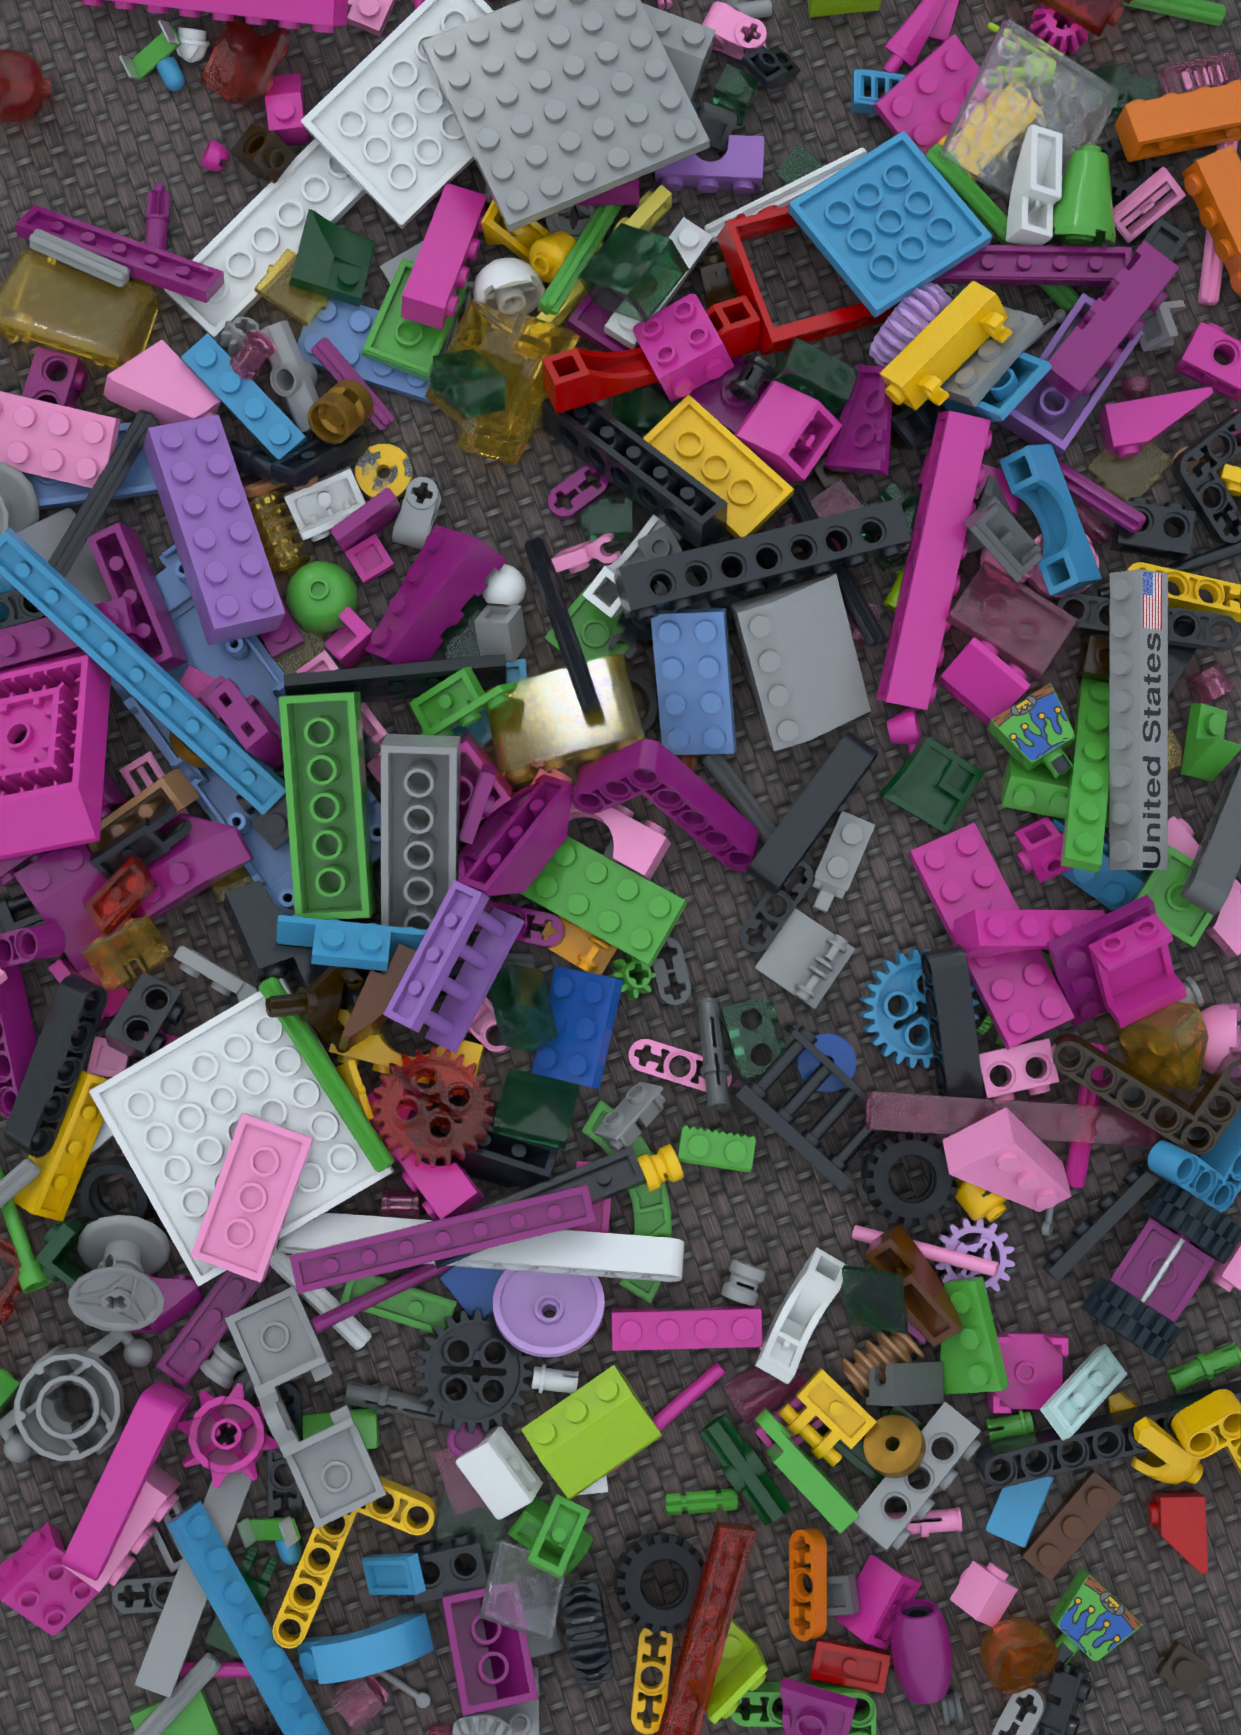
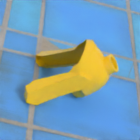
M1123 1392L1108 1396L1110 1413L1139 1406ZM1145 1416L1135 1423L1133 1428L1135 1440L1150 1451H1147L1143 1458L1134 1456L1131 1463L1133 1468L1152 1479L1169 1484H1179L1184 1481L1196 1484L1203 1474V1465L1199 1463L1201 1459L1192 1458L1181 1443L1150 1418Z

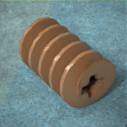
M889 1323L892 1327L888 1325L891 1328L889 1329L890 1337L880 1331L876 1333L879 1342L878 1346L869 1340L864 1342L867 1351L866 1355L857 1349L853 1350L856 1363L853 1364L845 1358L841 1360L845 1375L865 1402L864 1389L869 1390V1372L872 1367H879V1379L885 1384L886 1363H900L901 1361L903 1363H912V1353L917 1354L921 1358L925 1357L905 1329L897 1327L894 1331V1323Z

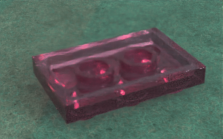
M985 560L949 613L946 621L972 638H977L980 642L986 641L991 643L998 650L1000 656L1039 680L1078 619L1019 581L1016 582L1008 574Z

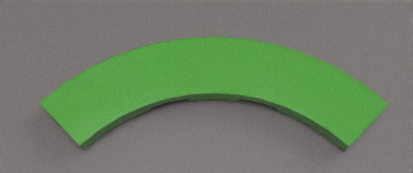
M600 1100L581 1132L593 1139L610 1155L615 1153L608 1146L611 1140L596 1136L593 1133L601 1125L603 1118L614 1110ZM640 1135L630 1145L636 1157L644 1154L653 1155ZM665 1182L661 1184L659 1189L652 1192L647 1190L645 1184L630 1189L629 1194L634 1211V1235L671 1238V1209ZM621 1278L619 1285L651 1304L661 1281Z

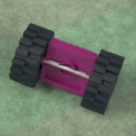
M1163 1180L1143 1211L1150 1217L1149 1221L1110 1281L1100 1277L1081 1306V1309L1160 1362L1163 1361L1182 1331L1175 1325V1322L1215 1260L1225 1264L1241 1240L1240 1226L1188 1191Z

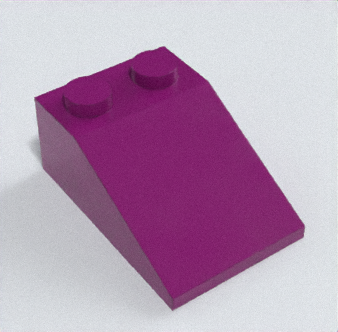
M85 844L55 849L14 874L46 924L55 923L64 931L66 937L64 952L77 972L141 934L138 926L109 881L89 862L91 853Z

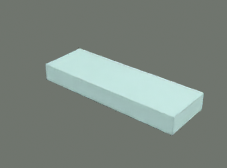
M1101 1345L1087 1357L1040 1410L1062 1440L1070 1438L1125 1378L1127 1373L1107 1345Z

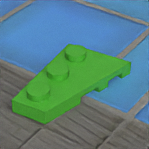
M983 1276L949 1280L944 1283L943 1287L953 1303L963 1327L959 1332L941 1342L940 1361H943L944 1395L1003 1391L1009 1387Z

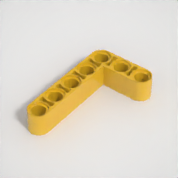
M379 1475L385 1491L391 1494L394 1499V1506L385 1509L378 1506L376 1501H372L342 1516L345 1520V1526L341 1529H333L328 1523L317 1529L314 1526L273 1625L272 1633L276 1643L283 1648L290 1649L300 1645L306 1637L358 1512L418 1536L428 1532L434 1524L437 1508L433 1499ZM416 1506L423 1507L428 1512L429 1519L426 1522L417 1523L411 1519L409 1510ZM316 1548L325 1549L330 1555V1562L327 1564L317 1563L312 1557V1550ZM303 1583L311 1585L315 1590L316 1596L313 1599L302 1598L297 1590L298 1585ZM287 1619L297 1621L301 1632L294 1635L289 1634L283 1628V1621Z

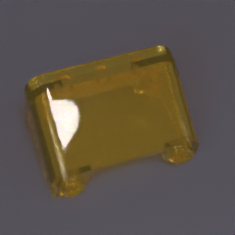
M33 249L22 250L0 287V338L15 343L18 337L27 343L31 339L91 358L100 366L106 364L111 367L118 366L119 368L145 350L161 299L153 291L154 286L140 279L133 278L132 282L128 281L124 287L119 288Z

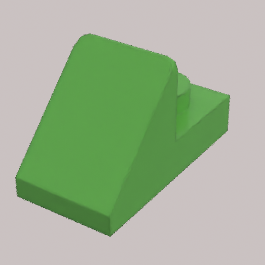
M1203 703L1191 704L1181 775L1205 782H1212L1241 750V744L1224 740L1227 710Z
M556 1494L542 1526L531 1544L526 1562L561 1579L590 1510Z

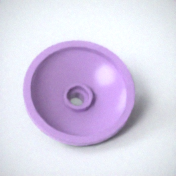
M505 1270L499 1278L493 1294L494 1318L503 1337L520 1351L538 1357H558L578 1350L597 1332L604 1315L605 1299L603 1287L599 1278L595 1276ZM552 1310L556 1313V1315L554 1317L547 1318L543 1315V1313L545 1311Z

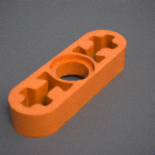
M815 1527L796 1530L789 1540V1625L793 1635L801 1641L819 1638L825 1633L827 1628V1544L823 1533ZM805 1574L812 1580L813 1589L811 1594L806 1591L803 1584Z

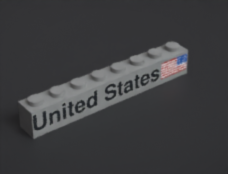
M1137 569L1110 573L1109 870H1168V573Z

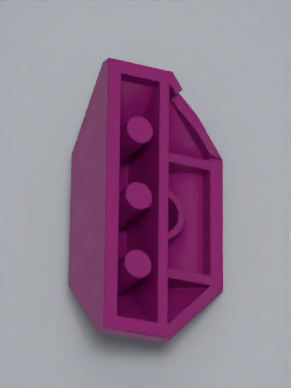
M543 774L535 780V784L524 787L514 793L509 801L489 816L477 831L473 844L468 843L458 855V882L476 889L487 896L524 893L567 837L574 792L572 782Z
M180 814L159 828L165 834L172 825L182 819H187L193 826L187 836L171 846L170 851L121 882L120 899L139 930L254 859L236 826Z

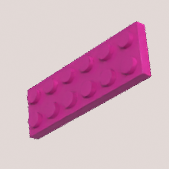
M975 822L915 848L908 853L953 945H956L953 921L974 909L1020 910ZM1041 950L1015 951L992 957H966L969 977L1006 1050L1042 1035L1075 1018Z

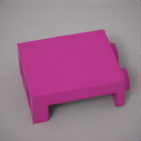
M1156 913L1088 945L1103 1005L1120 1028L1187 997L1186 988L1175 975L1168 943L1173 941L1172 933Z

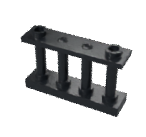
M788 1023L783 1029L794 1040L756 1082L751 1081L746 1085L738 1078L729 1090L838 1189L844 1192L853 1182L844 1174L848 1169L846 1164L884 1122L898 1131L902 1125L893 1118L898 1112L882 1098L875 1102L817 1049L814 1044L818 1039L803 1025L797 1030ZM806 1049L821 1064L782 1107L778 1105L773 1110L764 1101L768 1097L766 1092ZM833 1074L847 1088L809 1131L805 1129L800 1134L791 1126L795 1120L793 1116L825 1080ZM859 1097L874 1112L835 1155L831 1153L826 1158L818 1150V1147L822 1144L820 1140Z

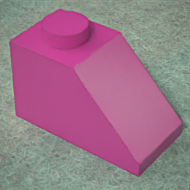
M301 72L266 77L265 103L269 130L275 132L287 146L310 143L309 132L300 122L307 115Z

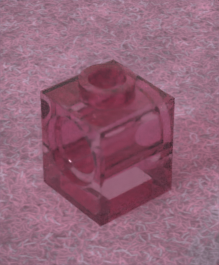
M372 1675L348 1680L336 1691L331 1705L350 1727L357 1732L384 1708L389 1694Z

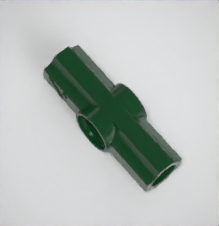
M725 1413L713 1419L699 1431L711 1452L715 1454L722 1464L720 1467L738 1494H743L765 1526L778 1520L791 1508L779 1487L775 1485L768 1475L769 1470L751 1444L747 1445Z

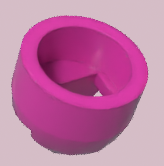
M210 139L202 155L200 166L210 171H222L227 166L220 160L229 161V152L221 143Z

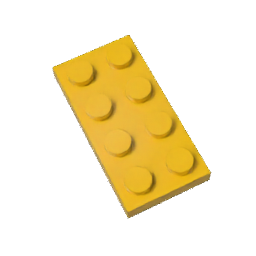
M687 395L643 438L728 503L726 529L736 539L753 535L794 493V489L690 395Z

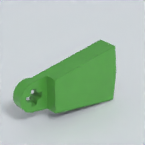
M765 1408L755 1420L775 1441L767 1450L773 1463L841 1534L860 1516L845 1493L790 1438L792 1435L782 1423Z

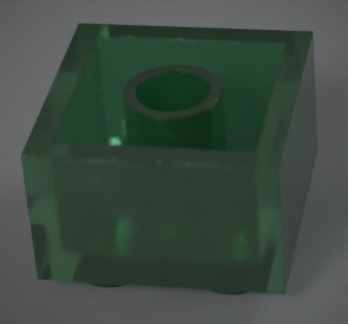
M620 223L595 256L591 258L578 278L596 306L646 323L689 268L672 239Z

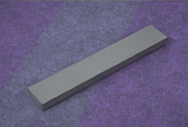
M242 1472L239 1474H228L220 1488H214L211 1482L203 1503V1507L226 1548H228L252 1484V1480ZM184 1556L134 1684L168 1698L172 1697L208 1601Z

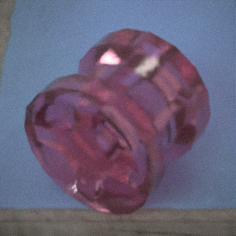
M1222 663L1189 680L1191 686L1197 688L1200 692L1199 700L1203 704H1207L1235 689L1233 683L1226 680L1223 674L1225 669Z

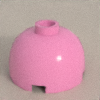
M1239 1003L1216 1004L1202 1010L1195 1019L1194 1030L1186 1031L1187 1051L1194 1052L1197 1063L1210 1074L1215 1072L1221 1061L1228 1054L1241 1052V1027L1237 1025V1021H1241V1007ZM1241 1065L1235 1066L1231 1070L1230 1077H1241Z

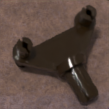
M329 966L309 986L299 987L296 993L275 995L267 998L265 1001L266 1013L271 1018L299 1015L300 1019L310 1022L328 1043H333L338 1052L345 1053L347 1051L339 1049L345 1027L338 1020L344 981L350 989L355 990L361 987L363 978L358 974L357 968Z

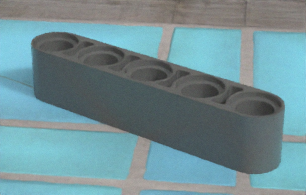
M1241 762L1236 764L1226 779L1180 893L1181 898L1211 915H1216L1226 902L1241 866Z

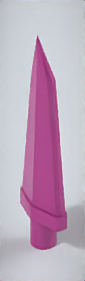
M923 0L884 46L892 54L883 67L884 72L897 73L903 63L910 68L914 67L947 0Z

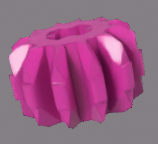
M1051 0L1042 1L1040 8L1035 9L1031 17L1033 23L1030 25L1029 35L1035 36L1033 44L1046 47V56H1049L1051 51H1055L1059 60L1064 57L1066 52L1072 56L1076 54L1079 50V45L1085 44L1089 37L1087 31L1091 26V19L1084 17L1087 12L1086 6L1076 8V0H1069V2H1064V0H1054V2ZM1056 25H1061L1064 28L1059 29Z

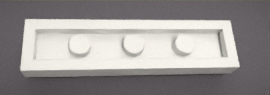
M683 217L605 324L604 332L629 349L636 348L639 342L633 333V327L667 306L711 245L713 236Z

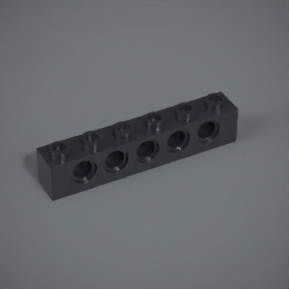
M549 398L542 402L543 430L696 548L708 546L726 530L728 503L598 404L593 402L556 414Z

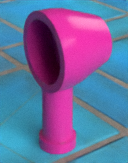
M915 708L901 711L887 720L891 742L908 745L909 754H911L922 737Z

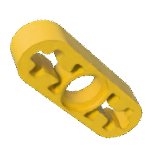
M641 1628L639 1631L631 1721L635 1729L640 1733L653 1734L661 1729L665 1721L673 1637L672 1633L667 1634L665 1631H660L661 1636L666 1638V1641L659 1642L658 1657L665 1656L664 1661L656 1657L642 1659L643 1654L651 1656V1641L645 1639V1637L652 1635L653 1632L646 1628ZM649 1666L659 1668L663 1674L661 1682L656 1686H648L641 1680L642 1671ZM639 1692L645 1694L643 1696L638 1697ZM661 1694V1698H660V1699H658L657 1697H654V1696H656V1695ZM646 1695L653 1696V1713L658 1714V1717L651 1718L650 1723H644L643 1716L637 1715L638 1712H644Z

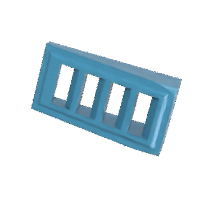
M853 69L851 78V113L878 114L872 107L880 99L878 98V87H884V94H886L906 75ZM864 87H871L870 97L864 96Z

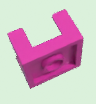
M996 1332L1009 1387L1003 1391L986 1392V1407L993 1413H1011V1409H1040L1063 1384V1356L1068 1357V1338L1061 1333Z

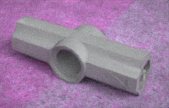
M280 321L259 330L258 334L272 366L270 373L271 386L278 395L285 397L297 428L303 434L312 431L308 421L309 408L319 399L315 389L317 372L310 361L303 359L288 321Z

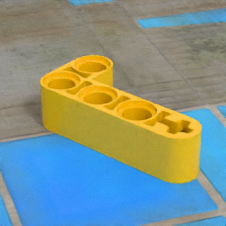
M1227 1389L1214 1391L1174 1416L1171 1423L1172 1431L1192 1458L1203 1459L1225 1447L1241 1476V1403L1232 1391Z

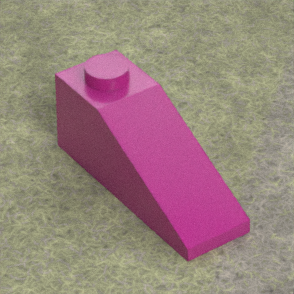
M1212 386L1105 405L1098 414L1106 456L1117 454L1119 459H1125L1140 454L1139 450L1145 448L1203 405L1213 394Z

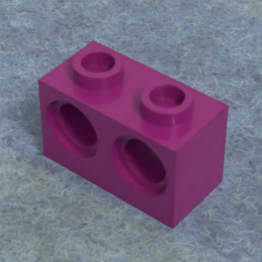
M37 346L22 396L78 409L76 402L79 392H84L88 382L87 368L78 357ZM68 369L67 376L63 380L53 381V376L58 370Z

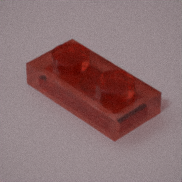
M131 856L84 906L99 932L110 935L158 885L142 858Z

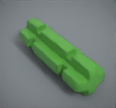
M734 1488L721 1489L720 1493H716V1490L686 1492L685 1496H681L680 1493H671L665 1497L667 1515L673 1516L682 1515V1511H687L688 1514L718 1512V1508H723V1511H732L738 1509V1494Z

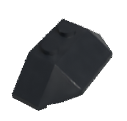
M455 1092L429 1101L427 1099L418 1101L406 1136L438 1166L457 1163L465 1169L469 1176L507 1188L549 1181L560 1147L555 1140L551 1139L546 1129L533 1113L468 1092Z

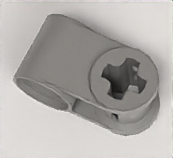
M418 477L408 484L401 510L394 525L392 542L418 549L423 548L427 536L436 525L441 504V495L433 480L427 477ZM428 489L432 498H425L422 504L419 502L416 494H423L424 490Z

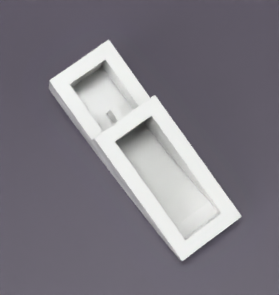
M1034 124L1028 127L1017 162L1010 195L1006 230L1007 242L1017 245L1042 246L1053 238V205L1061 199L1062 133Z

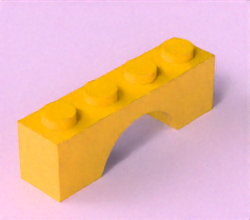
M340 1009L338 1020L346 1027L350 1014L348 1010ZM383 1033L369 1035L345 1053L338 1052L335 1045L331 1043L329 1052L338 1054L336 1059L338 1062L346 1063L355 1060L356 1066H358L359 1060L373 1063V1071L393 1075L394 1070L398 1069L409 1072L407 1078L409 1080L429 1084L430 1078L445 1081L444 1089L464 1093L466 1087H475L485 1047L482 1044L463 1040L456 1053L439 1046L426 1055L412 1057L401 1054L393 1049L384 1038Z

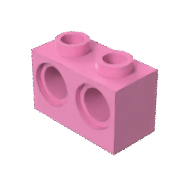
M1049 1038L1022 1043L1009 1050H1006L1004 1047L979 1053L984 1098L992 1097L993 1104L1015 1099L1014 1092L1028 1089L1029 1095L1051 1091L1049 1084L1060 1082L1057 1069L1053 1063ZM1032 1057L1040 1060L1042 1064V1072L1036 1078H1031L1026 1072V1063ZM997 1065L1002 1066L1007 1073L1005 1083L999 1087L995 1086L990 1080V1072Z

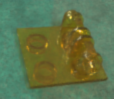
M148 915L143 918L138 917L129 920L122 926L120 931L109 937L97 938L89 945L88 949L81 952L99 976V980L106 991L111 988L117 990L131 981L123 965H126L134 979L138 978L129 963L134 959L141 970L147 973L139 956H143L151 970L166 962V957L171 955L165 941Z

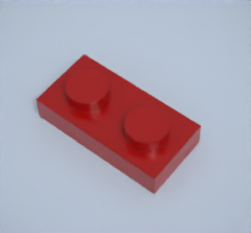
M816 1638L809 1677L814 1680L884 1693L891 1655L887 1651Z

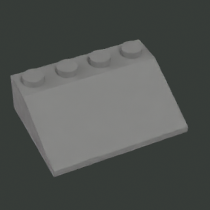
M836 573L730 604L766 741L773 751L810 741L871 711Z

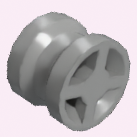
M218 1342L213 1348V1356L208 1360H204L200 1365V1369L212 1381L229 1389L234 1383L235 1374L238 1371H243L246 1366L238 1352L228 1345Z

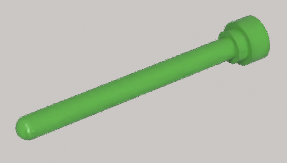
M0 1165V1180H1V1179H3V1178L5 1177V1175H4L3 1170H2V1167H1V1165ZM12 1198L1 1208V1212L22 1266L19 1268L20 1275L18 1276V1281L22 1292L30 1293L46 1287L52 1280L40 1270L42 1264L35 1260Z

